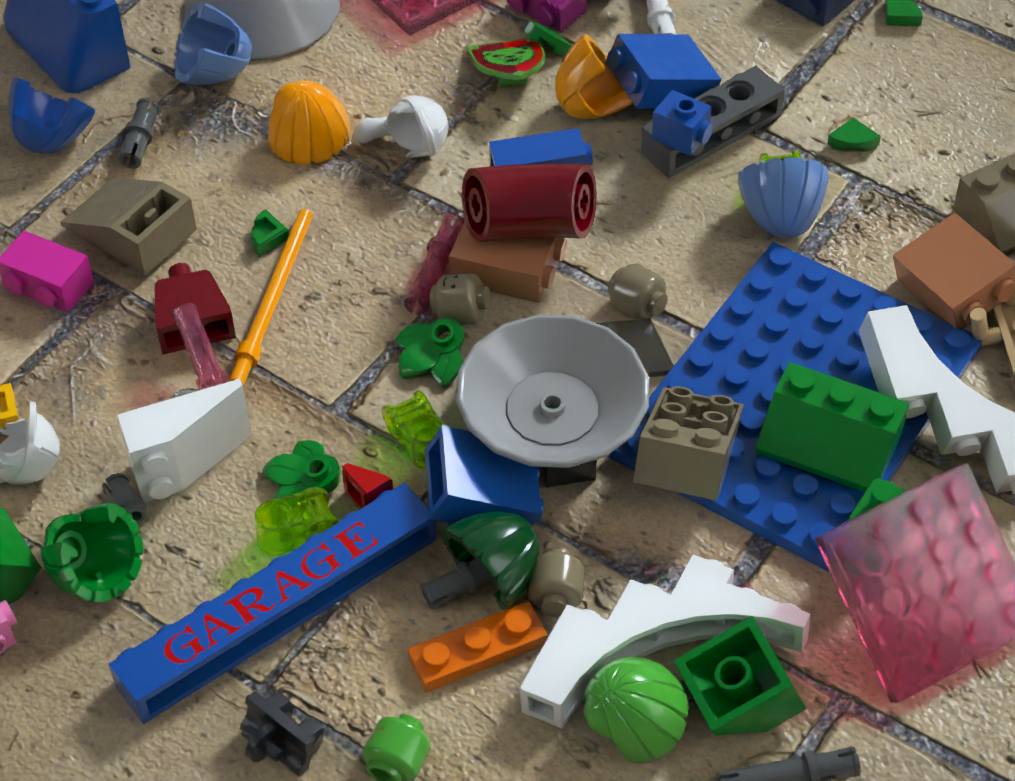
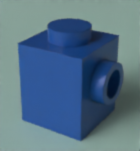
M671 90L653 111L652 140L691 156L700 144H706L711 137L713 131V124L710 123L712 106Z

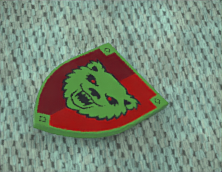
M531 38L467 46L468 53L476 68L486 74L495 76L499 81L500 87L527 84V77L537 72L545 62V52L540 42H536Z

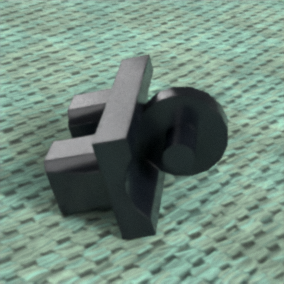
M257 691L248 695L245 699L247 712L240 725L241 735L249 741L245 749V755L254 763H258L268 756L274 762L280 761L298 776L305 773L309 769L312 753L322 745L325 732L324 726L313 717L306 718L297 724L292 720L294 707L291 700L281 692H277L267 698H264Z

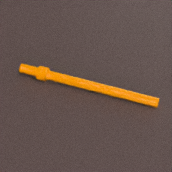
M301 209L298 212L246 340L241 341L234 356L236 364L228 382L241 379L244 387L251 368L257 366L262 353L260 345L313 218V214L309 210Z

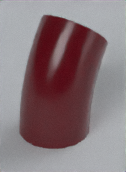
M587 164L488 166L469 168L464 175L462 183L463 214L468 230L477 242L520 238L582 239L586 238L594 222L597 202L596 179L592 168Z

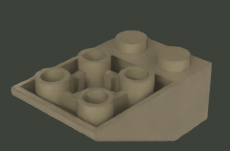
M112 178L61 221V226L143 275L149 273L197 230L190 197L164 182Z
M663 387L640 435L633 482L717 501L724 483L744 404L734 402L732 398L724 395L708 397L694 394L692 390L685 387Z

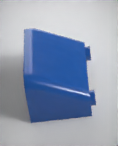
M115 0L6 1L3 20L7 32L63 91L68 93L86 91L131 68L118 3Z

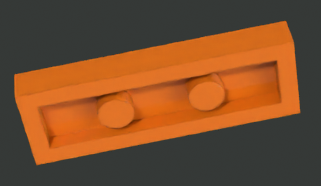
M527 601L407 648L408 658L426 693L540 648L547 641L548 634L530 601Z

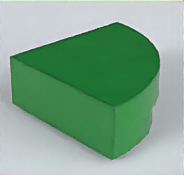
M912 0L884 1L886 25L921 26L923 15L915 2Z
M530 21L524 30L531 39L536 42L539 40L545 42L552 48V52L561 56H566L572 47L568 41L551 27Z
M853 117L828 135L827 144L845 151V147L862 148V151H868L879 146L881 136Z
M266 209L256 216L251 231L253 249L261 257L287 241L289 236V230Z

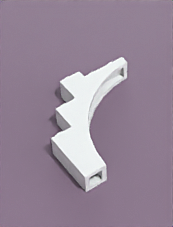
M907 305L868 311L859 329V334L878 392L908 402L909 407L906 418L917 417L926 411L941 455L957 453L958 456H967L981 449L996 493L1012 491L1015 494V412L989 401L957 378L937 358L924 340Z
M692 555L672 594L664 592L653 584H642L630 579L608 620L592 610H581L567 604L519 688L522 713L563 729L579 704L585 699L584 692L589 681L607 663L623 657L633 656L642 658L663 648L699 640H710L752 615L768 643L802 652L809 636L811 614L802 611L791 603H780L761 596L753 589L734 586V569L726 567L717 560L704 559Z

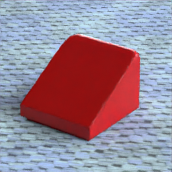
M349 463L342 466L344 491L359 509L375 501L384 491L393 490L392 479L384 474Z

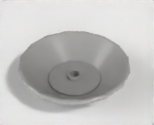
M184 0V20L186 16H189L192 8L201 2L212 5L234 20L251 41L252 52L250 60L281 58L308 48L330 31L340 12V0Z
M534 315L503 324L475 343L458 370L456 403L468 430L495 454L530 467L570 468L604 458L634 436L649 408V376L635 349L608 327L577 316Z

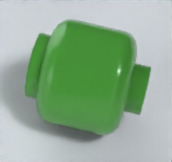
M407 714L380 719L366 742L362 753L363 759L367 764V772L377 781H413L418 775L431 748L430 740L423 732L424 725L418 719Z

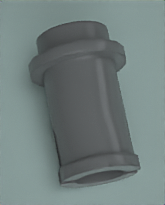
M116 473L105 479L107 483L102 484V490L110 502L126 509V513L131 514L137 524L141 523L146 516V503L142 498L135 495L126 475Z

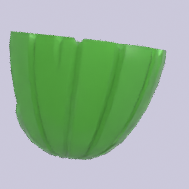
M632 656L613 660L599 669L585 689L584 697L586 702L583 711L588 725L599 735L613 739L618 750L629 762L645 763L653 761V758H661L662 755L667 754L676 746L675 741L681 739L687 725L684 719L688 717L689 705L686 694L682 692L684 690L682 685L667 668L655 661Z

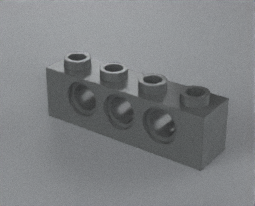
M755 65L694 98L712 106L710 123L713 124V131L708 142L704 145L700 144L691 156L652 140L653 120L642 127L641 154L665 176L671 178L782 115L785 89Z

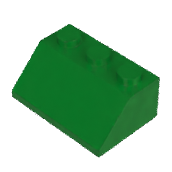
M789 362L771 399L755 447V453L866 492L873 479H883L902 436L909 403Z

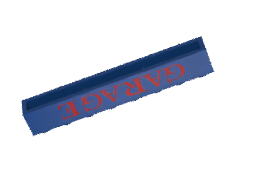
M405 482L393 490L384 491L375 501L357 512L348 513L339 523L326 531L312 535L303 545L287 555L276 557L267 567L251 577L240 579L231 589L211 601L201 603L192 613L174 624L163 626L153 637L136 647H131L121 652L115 660L108 663L115 687L140 721L145 724L436 541L435 520L430 519L429 508Z

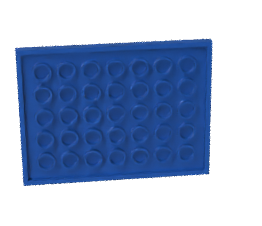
M772 242L650 395L649 408L634 436L611 452L609 458L635 471L640 435L663 387H685L692 390L694 394L708 397L724 395L732 398L734 402L744 404L724 483L717 501L679 492L676 493L829 572L837 560L847 521L865 492L755 453V447L771 399L788 363L792 362L878 392L859 329L868 311L905 305L908 306L920 334L934 354L959 379H961L981 350L982 340L975 339L972 333L961 328L955 329L950 323ZM926 411L917 417L906 418L902 436L883 476V480H892L929 426L930 421Z

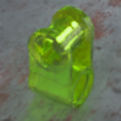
M418 390L413 393L412 398L395 406L390 404L383 406L382 415L389 432L394 439L398 440L412 460V463L416 467L426 470L425 448L444 423L433 410L426 395Z
M312 487L296 494L261 503L256 508L254 514L257 544L261 551L274 556L282 555L300 547L312 535L322 533L339 523L338 518L331 515L328 504L330 499L327 491L320 487Z

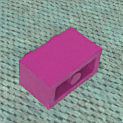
M24 230L0 256V276L4 287L14 294H22L35 299L49 308L55 307L68 313L94 283L88 255Z

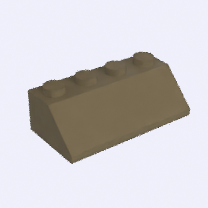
M1015 153L960 177L953 210L1005 255L1015 251Z

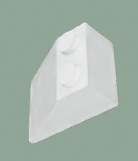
M241 379L117 415L129 463L140 497L144 502L164 499L171 494L184 491L252 436Z

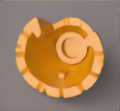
M587 34L582 35L572 45L559 67L555 80V93L560 106L568 115L580 119H594L607 116L633 103L605 64L607 56Z
M308 80L288 82L280 87L274 98L268 127L269 145L278 158L281 157L282 160L289 163L294 161L298 165H310L312 161L316 164L332 158L333 154L337 155L343 149L344 144H347V139L351 135L350 121L345 108L329 89L319 83Z

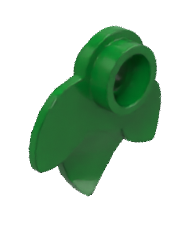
M441 318L431 324L416 323L403 329L395 338L398 346L405 349L399 358L398 367L401 378H410L431 371L436 382L442 388L451 384L457 377L458 370L463 364V358L459 350L464 343L465 333L461 324L452 318ZM450 332L448 337L444 339L438 338L441 334Z
M312 440L298 441L294 446L293 454L275 456L262 469L263 474L268 480L279 485L271 502L273 509L279 510L302 506L314 494H328L337 488L341 479V467L334 457L326 455L323 445Z

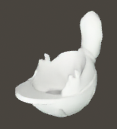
M412 95L400 99L395 106L390 108L387 117L365 118L355 125L352 139L365 145L373 139L392 135L401 147L410 150L405 155L406 158L432 156L439 152L444 145L449 125L447 116L439 104L432 99Z
M29 401L26 418L6 423L5 427L7 429L0 428L2 434L9 435L0 444V483L8 482V484L27 485L38 482L53 470L58 461L60 452L59 438L52 424L37 413L36 402Z

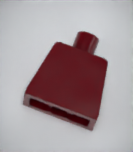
M177 263L169 268V278L158 280L154 284L155 325L162 355L236 338L231 308L210 271L204 269L192 272L188 264Z

